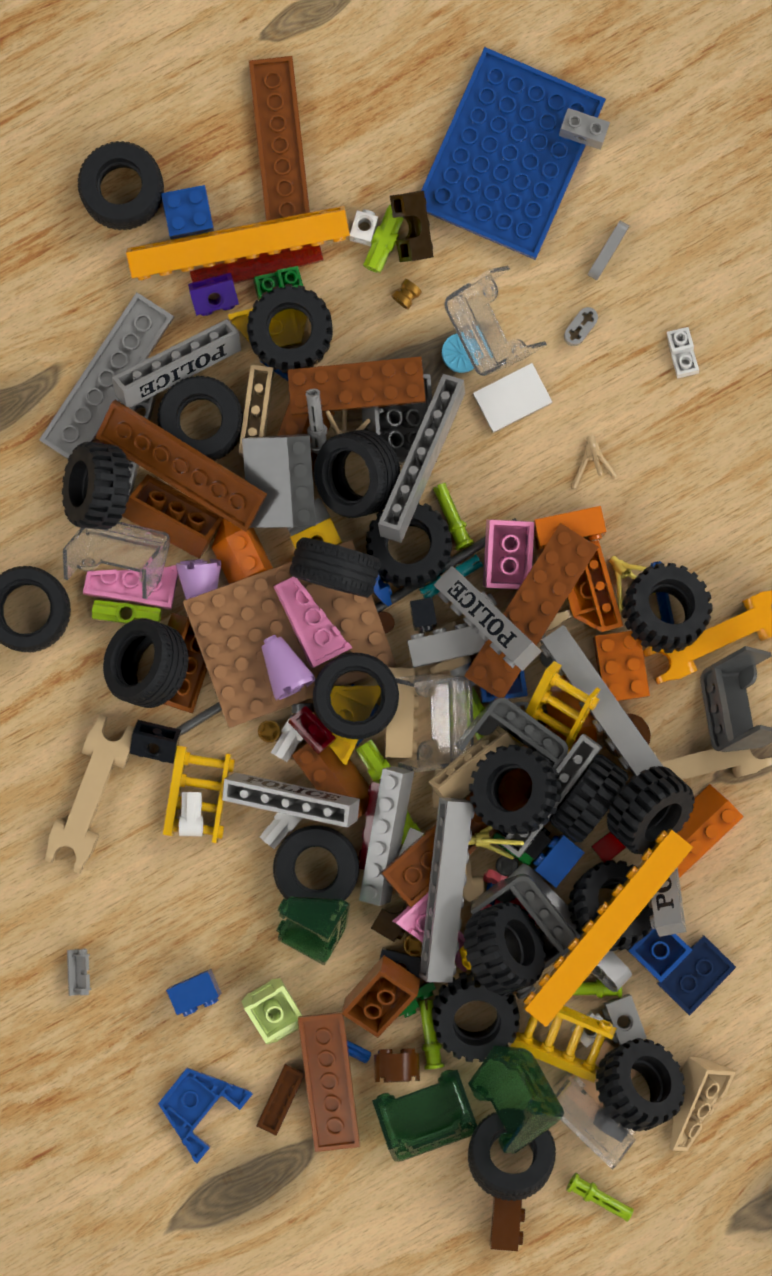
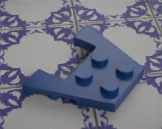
M187 1067L158 1104L181 1138L182 1143L188 1149L194 1162L198 1163L211 1146L193 1132L196 1126L221 1096L241 1110L253 1095V1092Z

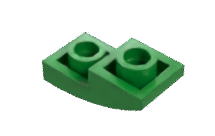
M298 266L280 269L275 273L255 276L253 278L258 300L262 298L261 295L267 291L269 293L276 286H279V288L285 287V284H292V287L303 286Z
M426 982L421 985L416 998L420 997L421 1000H424L434 995L432 992L436 989L434 983ZM416 998L399 1016L404 1015L407 1018L417 1013L416 1008L419 1007Z

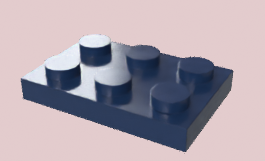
M704 935L691 947L692 951L662 982L658 981L656 983L689 1016L736 968Z

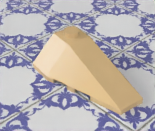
M688 1057L682 1071L684 1075L683 1085H685V1094L682 1095L684 1096V1102L680 1106V1111L674 1116L670 1143L672 1151H688L702 1130L701 1123L708 1114L711 1116L715 1111L712 1107L719 1096L723 1098L727 1093L735 1074L733 1069L705 1058Z

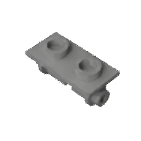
M87 949L67 950L69 996L89 995V990H91L90 975L87 974L90 954H88Z

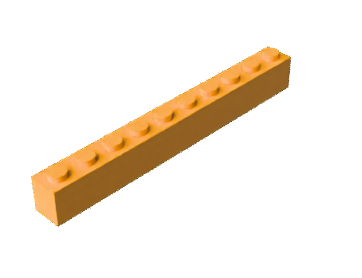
M339 206L127 248L126 255L131 277L145 280L151 278L153 274L159 273L160 276L172 274L173 270L181 269V272L193 270L194 266L203 265L206 268L216 265V262L219 261L232 263L237 261V258L245 256L246 259H253L259 257L260 253L268 252V255L280 253L281 249L298 250L303 248L302 245L306 244L319 246L324 244V241L332 239L333 242H340L346 240L347 236H350L345 206Z
M668 829L667 832L663 830L655 839L657 844L652 850L648 848L641 856L643 861L638 867L633 866L626 875L627 881L623 885H617L611 893L613 898L609 903L605 901L598 908L597 913L599 915L594 921L590 919L582 928L584 931L579 939L575 937L567 947L569 949L568 953L564 957L560 955L553 964L555 969L550 975L546 973L538 982L540 987L536 992L531 991L524 999L525 1005L523 1008L545 1027L554 1019L693 849L688 842L672 829Z

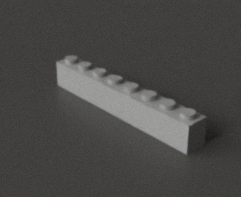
M445 374L442 375L379 520L378 527L381 537L402 543L464 398V380Z
M562 625L540 641L542 644L540 646L541 651L546 658L551 657L553 661L562 665L558 674L564 675L568 683L588 695L596 687L601 689L597 696L600 699L593 711L590 710V714L594 718L592 723L599 733L601 731L607 736L605 742L612 751L616 749L621 757L618 760L625 770L629 768L634 776H638L641 771L649 770L650 767L663 766L566 627ZM581 701L579 705L583 708L585 703Z
M439 797L419 977L426 982L452 983L453 976L456 974L455 956L459 950L457 938L458 931L461 929L460 913L464 906V897L462 895L463 887L467 881L465 869L469 861L468 843L472 837L470 826L471 819L474 817L473 804L466 799Z

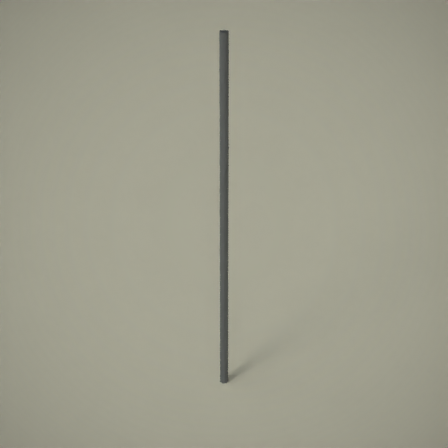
M485 537L451 557L449 564L445 566V571L484 548ZM404 586L390 596L392 604L415 591L419 586H413V589H406ZM382 601L375 604L378 613L389 607ZM219 702L176 729H180L181 735L222 711Z

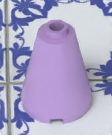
M203 559L176 563L186 599L217 589L221 560L210 559V563L203 561Z
M273 635L264 640L265 644L261 648L275 700L289 697L301 691L300 689L304 687L303 684L308 687L316 681L315 676L282 637L277 638L276 635Z

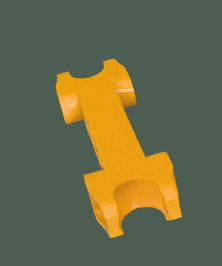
M772 590L763 591L743 600L746 612L704 630L697 640L684 650L664 653V649H661L660 652L652 651L651 646L643 650L644 657L661 653L668 658L669 668L667 672L654 679L656 684L678 680L698 671L693 660L754 632H757L760 641L772 637Z

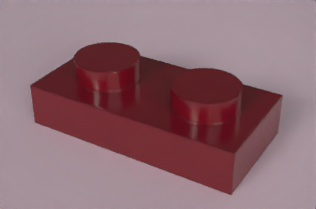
M304 706L288 721L318 755L336 740V737L307 706Z

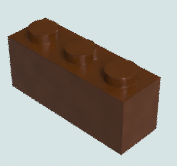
M494 1196L490 1249L518 1251V1245H523V1231H520V1222L525 1221V1208H521L522 1200L507 1201Z

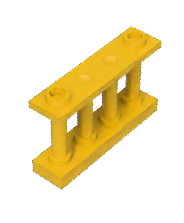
M554 661L545 670L525 712L535 720L542 721L566 736L565 742L569 753L588 713L597 706L600 700L597 696L601 689L596 687L590 695L586 694L560 678L561 675L558 673L562 665ZM556 685L585 703L581 712L554 697L550 691L551 687ZM543 703H549L575 719L576 722L573 728L570 729L544 713V709L541 708Z
M177 746L163 835L173 836L174 832H178L179 819L176 817L177 811L182 809L181 787L191 786L220 791L218 804L202 802L201 811L216 813L214 827L203 825V834L212 835V843H218V839H222L224 826L220 825L224 801L222 800L224 779L228 777L229 772L233 773L235 759H231L232 754L227 753L225 760L191 755V752H187L188 747ZM196 764L223 769L222 781L217 782L187 777V774H184L185 765Z
M563 1006L554 1017L545 1041L540 1042L532 1036L538 1020L530 1015L524 1033L517 1032L516 1039L510 1047L595 1083L596 1072L600 1069L595 1062L605 1037L612 1039L617 1028L613 1027L606 1020L599 1021ZM565 1019L576 1024L566 1050L561 1051L556 1049L553 1044L562 1021ZM584 1028L596 1032L597 1035L588 1058L582 1060L577 1058L574 1053Z

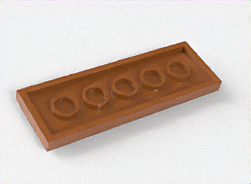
M422 357L287 370L292 415L308 414L306 391L309 389H318L320 391L322 412L327 410L331 412L426 402Z
M342 1011L298 1017L315 1152L360 1147L344 1015L341 1014Z

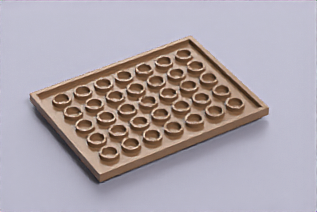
M352 540L338 544V546L355 550ZM291 562L182 601L228 728L313 697L314 683L308 687L303 684L304 687L300 689L301 691L284 699L275 700L261 648L265 644L264 640L270 636L282 637L315 678L331 660L348 653L369 654L381 660L388 667H396L397 665L372 595L368 598L298 579L312 596L318 607L324 611L330 622L340 631L346 642L352 646V649L312 668L273 587L292 577L289 571ZM360 671L348 672L337 679L333 684L332 690L334 686H345L370 675Z

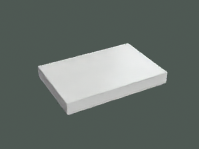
M532 363L473 393L493 433L552 404V400Z

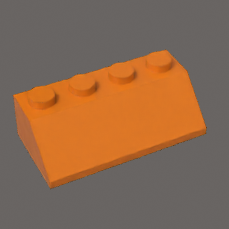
M711 784L694 798L695 803L693 804V811L689 814L690 818L684 823L682 830L677 832L680 837L693 847L678 866L679 878L744 817Z

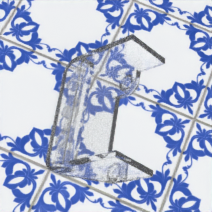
M509 266L485 271L445 299V310L475 371L481 376L490 375L522 361L547 345L543 341L526 346L520 339L508 342L489 305L498 296V287L494 279L510 270Z
M118 522L116 526L108 530L80 528L63 548L64 579L69 580L77 569L93 571L101 563L140 572L139 581L142 583V598L147 599L161 581L170 546V536L162 531L124 522Z
M432 674L395 678L399 684L415 687L418 695L431 698L432 740L424 741L418 746L417 760L399 762L398 767L414 772L444 769L474 745L473 736L463 751L456 746L458 740L473 722L472 682L461 675Z
M567 1072L543 1097L546 1106L613 1170L635 1142V1132L632 1129L622 1127L620 1123H616L611 1119L612 1116L607 1114L603 1107L583 1089L586 1084L578 1076L572 1078Z

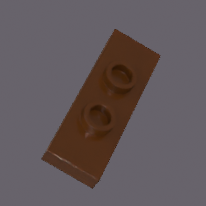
M285 1063L256 1125L257 1127L277 1136L305 1076V1072Z

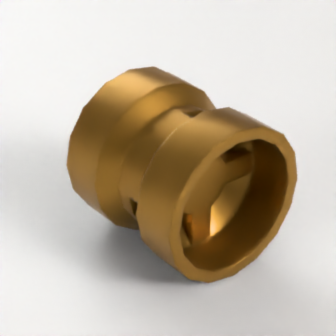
M405 278L401 283L400 290H395L391 297L403 308L409 310L412 306V300L418 298L422 291L413 282Z
M266 720L258 727V736L264 742L273 743L281 735V729L274 721Z
M407 935L404 939L406 953L414 957L420 956L423 943L413 935Z

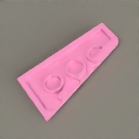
M176 565L161 568L158 566L146 569L129 568L128 570L87 571L83 594L172 610L178 579Z
M290 577L273 586L311 668L352 649V646L346 642L340 631L330 622L324 611L318 607L312 596L297 578Z
M428 893L413 907L410 908L408 906L393 920L394 923L422 943ZM458 931L457 938L459 949L465 942L464 935L460 931ZM458 950L455 956L456 967L466 972L468 969L462 964L460 950Z

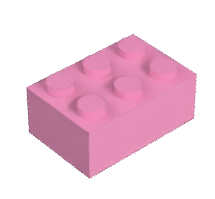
M486 519L484 587L520 588L532 569L535 522Z

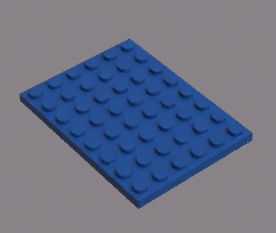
M484 47L421 191L424 190L427 214L536 260L586 146L585 144L559 136L567 109L570 108L598 118L606 99Z

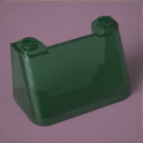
M289 897L288 900L283 899L278 907L279 917L282 918L276 930L279 933L278 941L325 966L347 927L350 903L342 899Z
M495 1045L468 1082L476 1099L492 1102L507 1133L501 1134L498 1141L504 1153H517L558 1123L564 1115V1110L537 1060L526 1049Z
M458 1070L444 1071L440 1074L441 1077L438 1078L437 1084L399 1098L389 1093H383L377 1096V1099L372 1100L388 1150L395 1162L413 1158L472 1136L478 1125Z

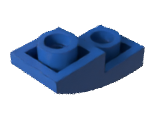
M378 574L376 584L373 587V593L384 604L390 606L392 605L390 598L392 590L388 583H384L380 579Z

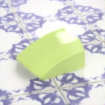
M281 978L271 979L268 983L248 993L242 1000L246 1013L266 1044L278 1042L299 1029L298 1017L303 1015Z

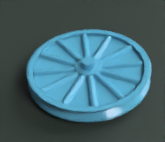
M453 334L443 344L442 359L445 365L452 371L458 373L469 372L478 365L481 359L480 344L469 334Z

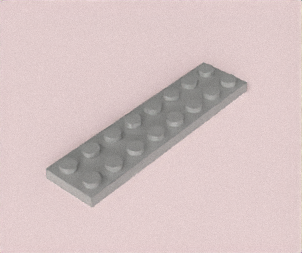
M136 292L39 440L67 459L77 445L83 442H93L111 403L115 399L119 401L115 396L112 377L147 359L173 321L174 316Z

